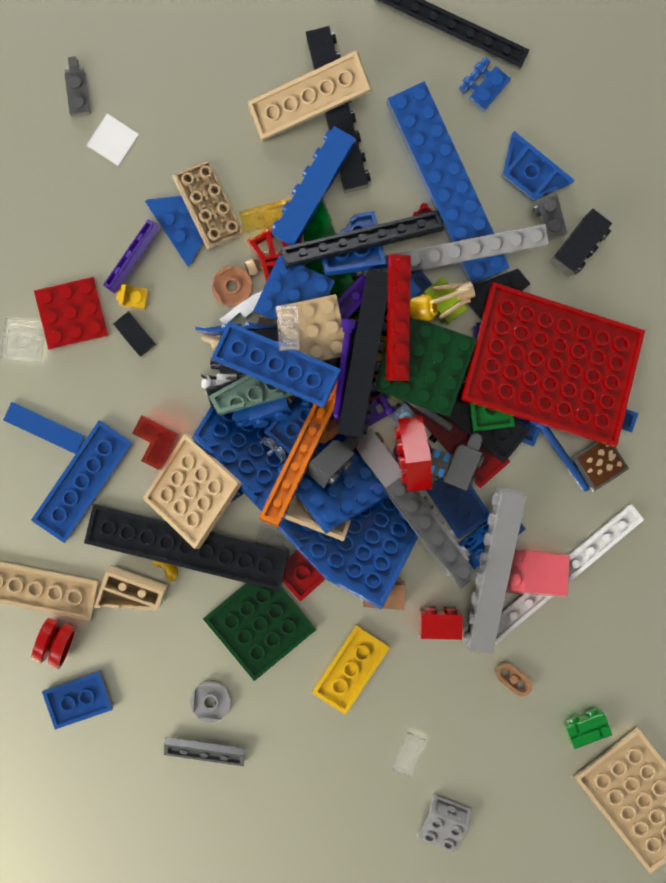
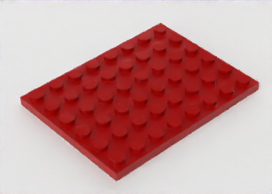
M493 282L489 290L461 400L617 447L645 330Z

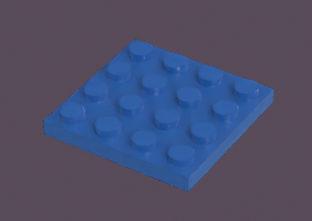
M337 434L325 444L320 443L311 461L333 440H339L343 443L346 440L345 436ZM356 449L351 460L353 464L346 472L342 470L339 473L340 477L333 485L329 483L323 488L305 473L295 493L325 534L389 497L384 486L363 461ZM285 463L278 466L277 471L279 474Z

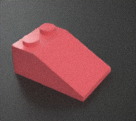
M515 550L506 593L568 597L570 556Z

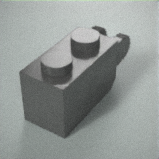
M479 432L471 433L466 444L463 442L457 444L445 478H443L444 482L466 491L468 486H473L476 475H474L476 467L480 468L484 459L481 456L482 451L479 449L483 440Z
M349 437L343 443L339 440H333L310 462L305 473L323 488L329 483L333 485L340 477L339 473L342 470L346 472L353 464L351 460L354 456L355 448L358 446V440L354 437Z

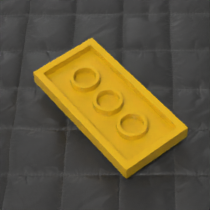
M356 624L312 693L346 715L390 649V646Z

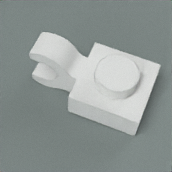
M217 373V379H202L201 388H209L237 380L238 374Z

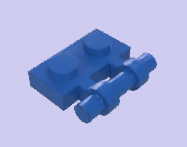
M484 57L481 62L474 66V71L463 79V84L459 87V90L464 94L468 89L472 90L473 93L469 99L484 112L511 80L497 66L490 72L487 66L491 61L487 57ZM482 75L485 79L478 86L475 81Z

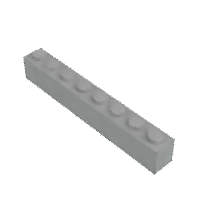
M370 429L367 431V435L363 434L362 438H357L358 446L355 449L384 488L401 477V471L403 470L399 469V465L395 461L396 456L390 448L386 449L383 445L384 440L378 432L374 433ZM420 490L413 491L469 562V552L463 545L461 547L455 541L457 540L455 533L451 529L447 530L443 525L445 521L439 513L435 514L431 509L433 505L426 496L423 498L419 493ZM403 515L405 520L408 522V524L411 526V528L414 530V532L417 534V536L420 538V540L423 542V544L426 546V548L429 550V552L432 554V556L444 570L446 575L448 577L451 576L448 573V571L444 568V566L441 564V562L438 560V558L431 551V549L427 546V544L424 542L421 536L417 533L414 527L410 524L407 518Z
M497 487V491L492 497V505L494 506L492 513L488 516L489 530L484 536L485 549L484 553H481L479 560L481 568L480 572L477 573L478 576L475 578L476 591L473 592L471 597L472 611L468 613V630L463 635V642L469 651L493 654L526 501V495L519 490Z

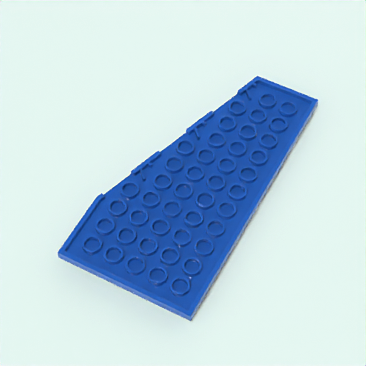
M210 407L193 434L192 439L243 483L240 490L262 512L280 475L277 471L278 466L286 462L285 460L281 463V459L275 452L268 456L267 453L271 448L264 443H260L264 437H268L264 431L271 423L262 428H254L253 425L239 428L232 419L234 412L219 415L215 408ZM389 497L350 519L351 522L344 541L285 519L286 514L278 528L326 580L380 610L383 608L418 539L417 534Z

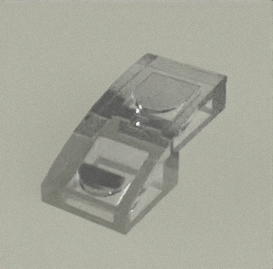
M298 305L277 306L279 351L300 350Z

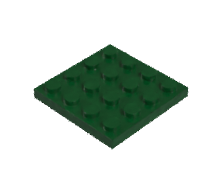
M410 316L409 381L386 380V348L375 378V391L450 417L477 339L424 320L413 319Z
M245 583L203 618L254 681L317 630L282 586L281 590L277 591Z

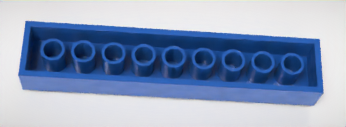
M425 81L387 98V106L435 211L438 210L450 243L494 234ZM504 254L460 263L467 281H470L472 285L485 281L510 268Z

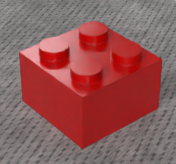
M424 606V609H419V635L421 639L462 640L463 615L455 606H444V609H436V606Z

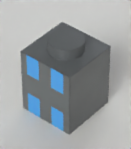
M430 448L432 478L438 480V477L445 478L453 455Z

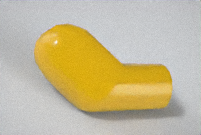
M153 561V566L163 568L168 581L176 580L178 570L175 565Z

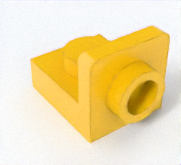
M122 284L121 289L119 288L117 291L116 299L119 300L121 306L146 310L149 290Z

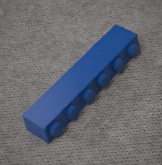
M335 126L332 130L326 132L322 148L318 147L313 155L315 160L311 167L308 165L302 174L304 177L301 184L297 183L292 192L294 195L292 200L285 203L281 219H277L271 228L273 230L272 235L289 246L299 243L356 144V138Z

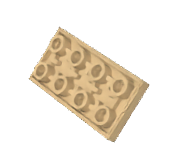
M210 161L173 174L174 182L207 250L244 234Z

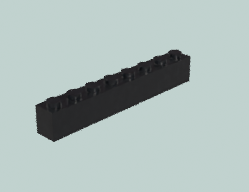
M329 26L306 31V39L314 70L341 58L340 52H336L334 44H337L335 32H331ZM352 101L325 112L329 130H332L335 126L356 138V144L339 172L344 194L368 188V182L371 181L369 170H365L363 162H366L364 150H360L358 145L361 142L359 130L355 131L353 124L356 123V116L354 110L350 111L348 104L352 103Z
M367 270L337 434L362 438L363 434L367 435L369 422H365L366 414H371L373 403L369 402L370 393L374 394L376 382L373 381L374 373L378 374L380 361H376L377 354L382 353L384 341L380 340L381 332L386 333L387 320H384V316L388 309V273Z

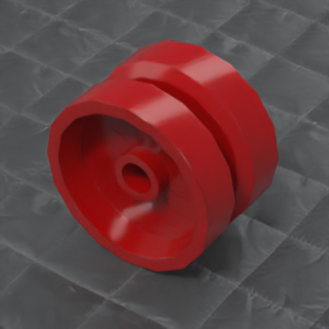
M48 617L36 638L31 659L42 663L48 657V665L59 670L67 657L76 628L64 624L59 629V622Z

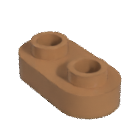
M503 662L497 666L496 677L516 695L527 696L532 691L530 679L511 663ZM504 669L509 670V674L506 676L502 675ZM524 682L525 686L518 688V683Z

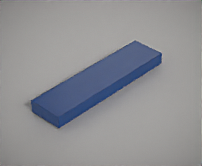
M11 402L3 419L5 422L74 454L80 449L85 435L14 402Z

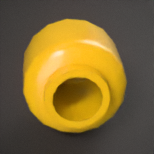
M430 295L415 296L410 300V316L413 319L427 322L432 321L438 314V303L433 304L432 301L434 299Z

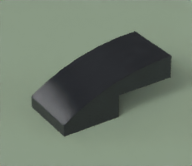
M129 311L113 323L140 357L156 345Z

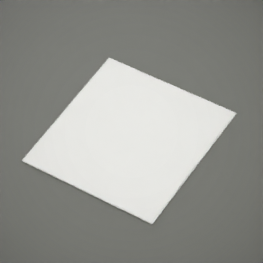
M106 114L87 143V146L119 166L139 134L111 115Z

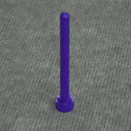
M342 319L341 322L344 338L339 367L341 374L337 382L333 411L335 419H339L341 416L352 333H355L358 321Z

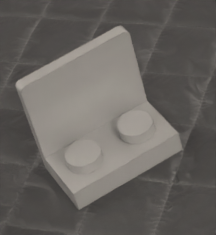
M434 795L429 815L418 834V838L455 852L469 828L472 809Z

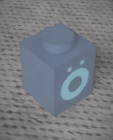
M397 403L394 406L396 411L389 417L398 426V418L415 417L416 415L406 403L402 405Z

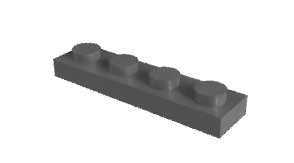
M165 737L164 755L244 766L246 750L244 748L223 746L218 743H203L197 740H182L177 737Z

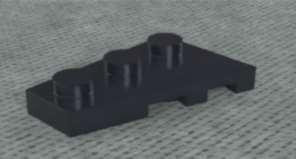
M518 268L473 285L475 297L470 298L471 302L467 304L481 321L493 282L523 291L531 284Z

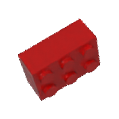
M423 416L398 418V427L394 429L396 440L399 439V441L395 442L396 454H400L398 456L399 469L403 470L401 471L402 484L406 483L407 492L432 489V460Z

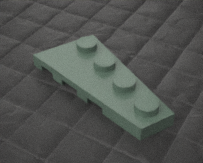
M246 375L213 393L209 398L217 413L223 415L292 395Z

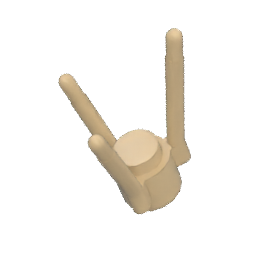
M470 281L432 287L434 291L456 288L454 293L434 299L432 301L433 304L454 297L462 300L438 316L439 320L464 304L470 303V298L475 297V290Z

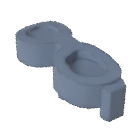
M264 437L260 441L261 444L264 443L271 448L267 453L268 456L275 452L281 459V463L286 460L285 451L272 438Z

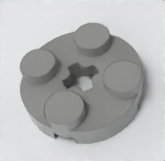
M207 681L198 685L190 699L192 712H194L198 719L206 723H214L221 720L228 713L231 706V696L227 687L215 681ZM209 697H213V700H216V704H213L212 707L205 703V700L209 699Z

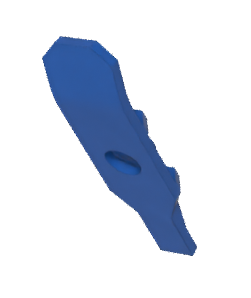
M245 322V326L236 324L247 330L278 328L277 324L265 325ZM221 324V326L209 328L196 327L195 330L207 335L220 336L223 334L226 325Z

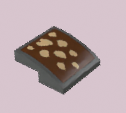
M599 442L593 443L571 457L592 492L629 469L616 447Z

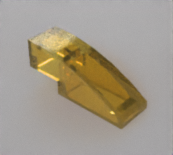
M292 199L239 211L245 233L272 227L277 219H281L285 203L287 201L290 202Z

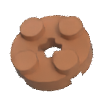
M226 266L215 274L212 291L220 303L228 307H236L250 297L253 284L249 274L244 269ZM230 281L238 283V286H236L237 290L234 292L227 290V287H229L228 282Z

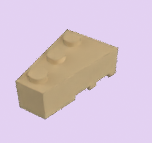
M111 565L106 570L94 608L113 607V609L158 610L163 602L168 585Z

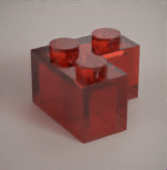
M141 415L132 434L150 442L141 461L158 470H161L180 436V433L145 415Z

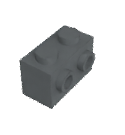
M553 194L538 198L534 202L533 212L535 217H538L540 225H547L549 240L564 237L567 234L558 195Z

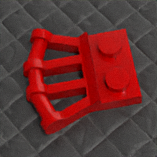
M269 228L264 229L256 237H250L246 240L249 247L261 260L266 282L279 255H281H276L272 241L274 237L272 235L273 230ZM264 240L267 241L270 252L268 257L258 247V244ZM282 242L283 247L288 246L286 243Z

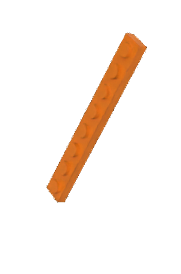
M337 382L325 408L313 404L265 503L259 520L279 528L333 415Z

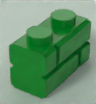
M590 709L586 711L587 715L581 717L574 715L567 718L568 722L563 723L574 749L612 736L605 713L601 709Z

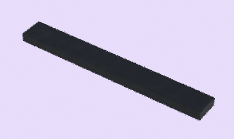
M374 0L387 8L518 69H521L530 50L425 0Z
M437 210L282 247L281 255L285 267L288 269L442 232L444 226Z

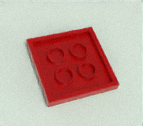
M94 277L34 290L48 350L108 336Z

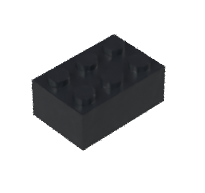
M592 208L583 217L549 263L567 277L572 274L576 275L586 265L584 262L585 258L589 259L590 256L592 257L599 248L596 244L598 242L601 243L612 230L609 227L612 225V222Z

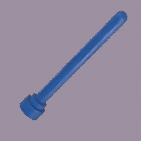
M530 422L532 425L534 424L540 428L581 489L588 491L590 487L550 428Z

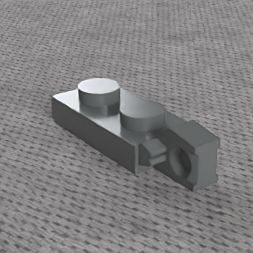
M76 56L68 57L69 69H65L64 75L69 113L71 116L89 114L91 109L86 73L83 67H79Z

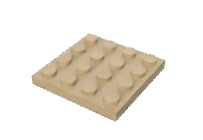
M184 434L143 499L194 549H200L243 483L218 460L202 449L192 439V436Z

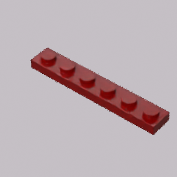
M388 255L387 381H409L411 255Z

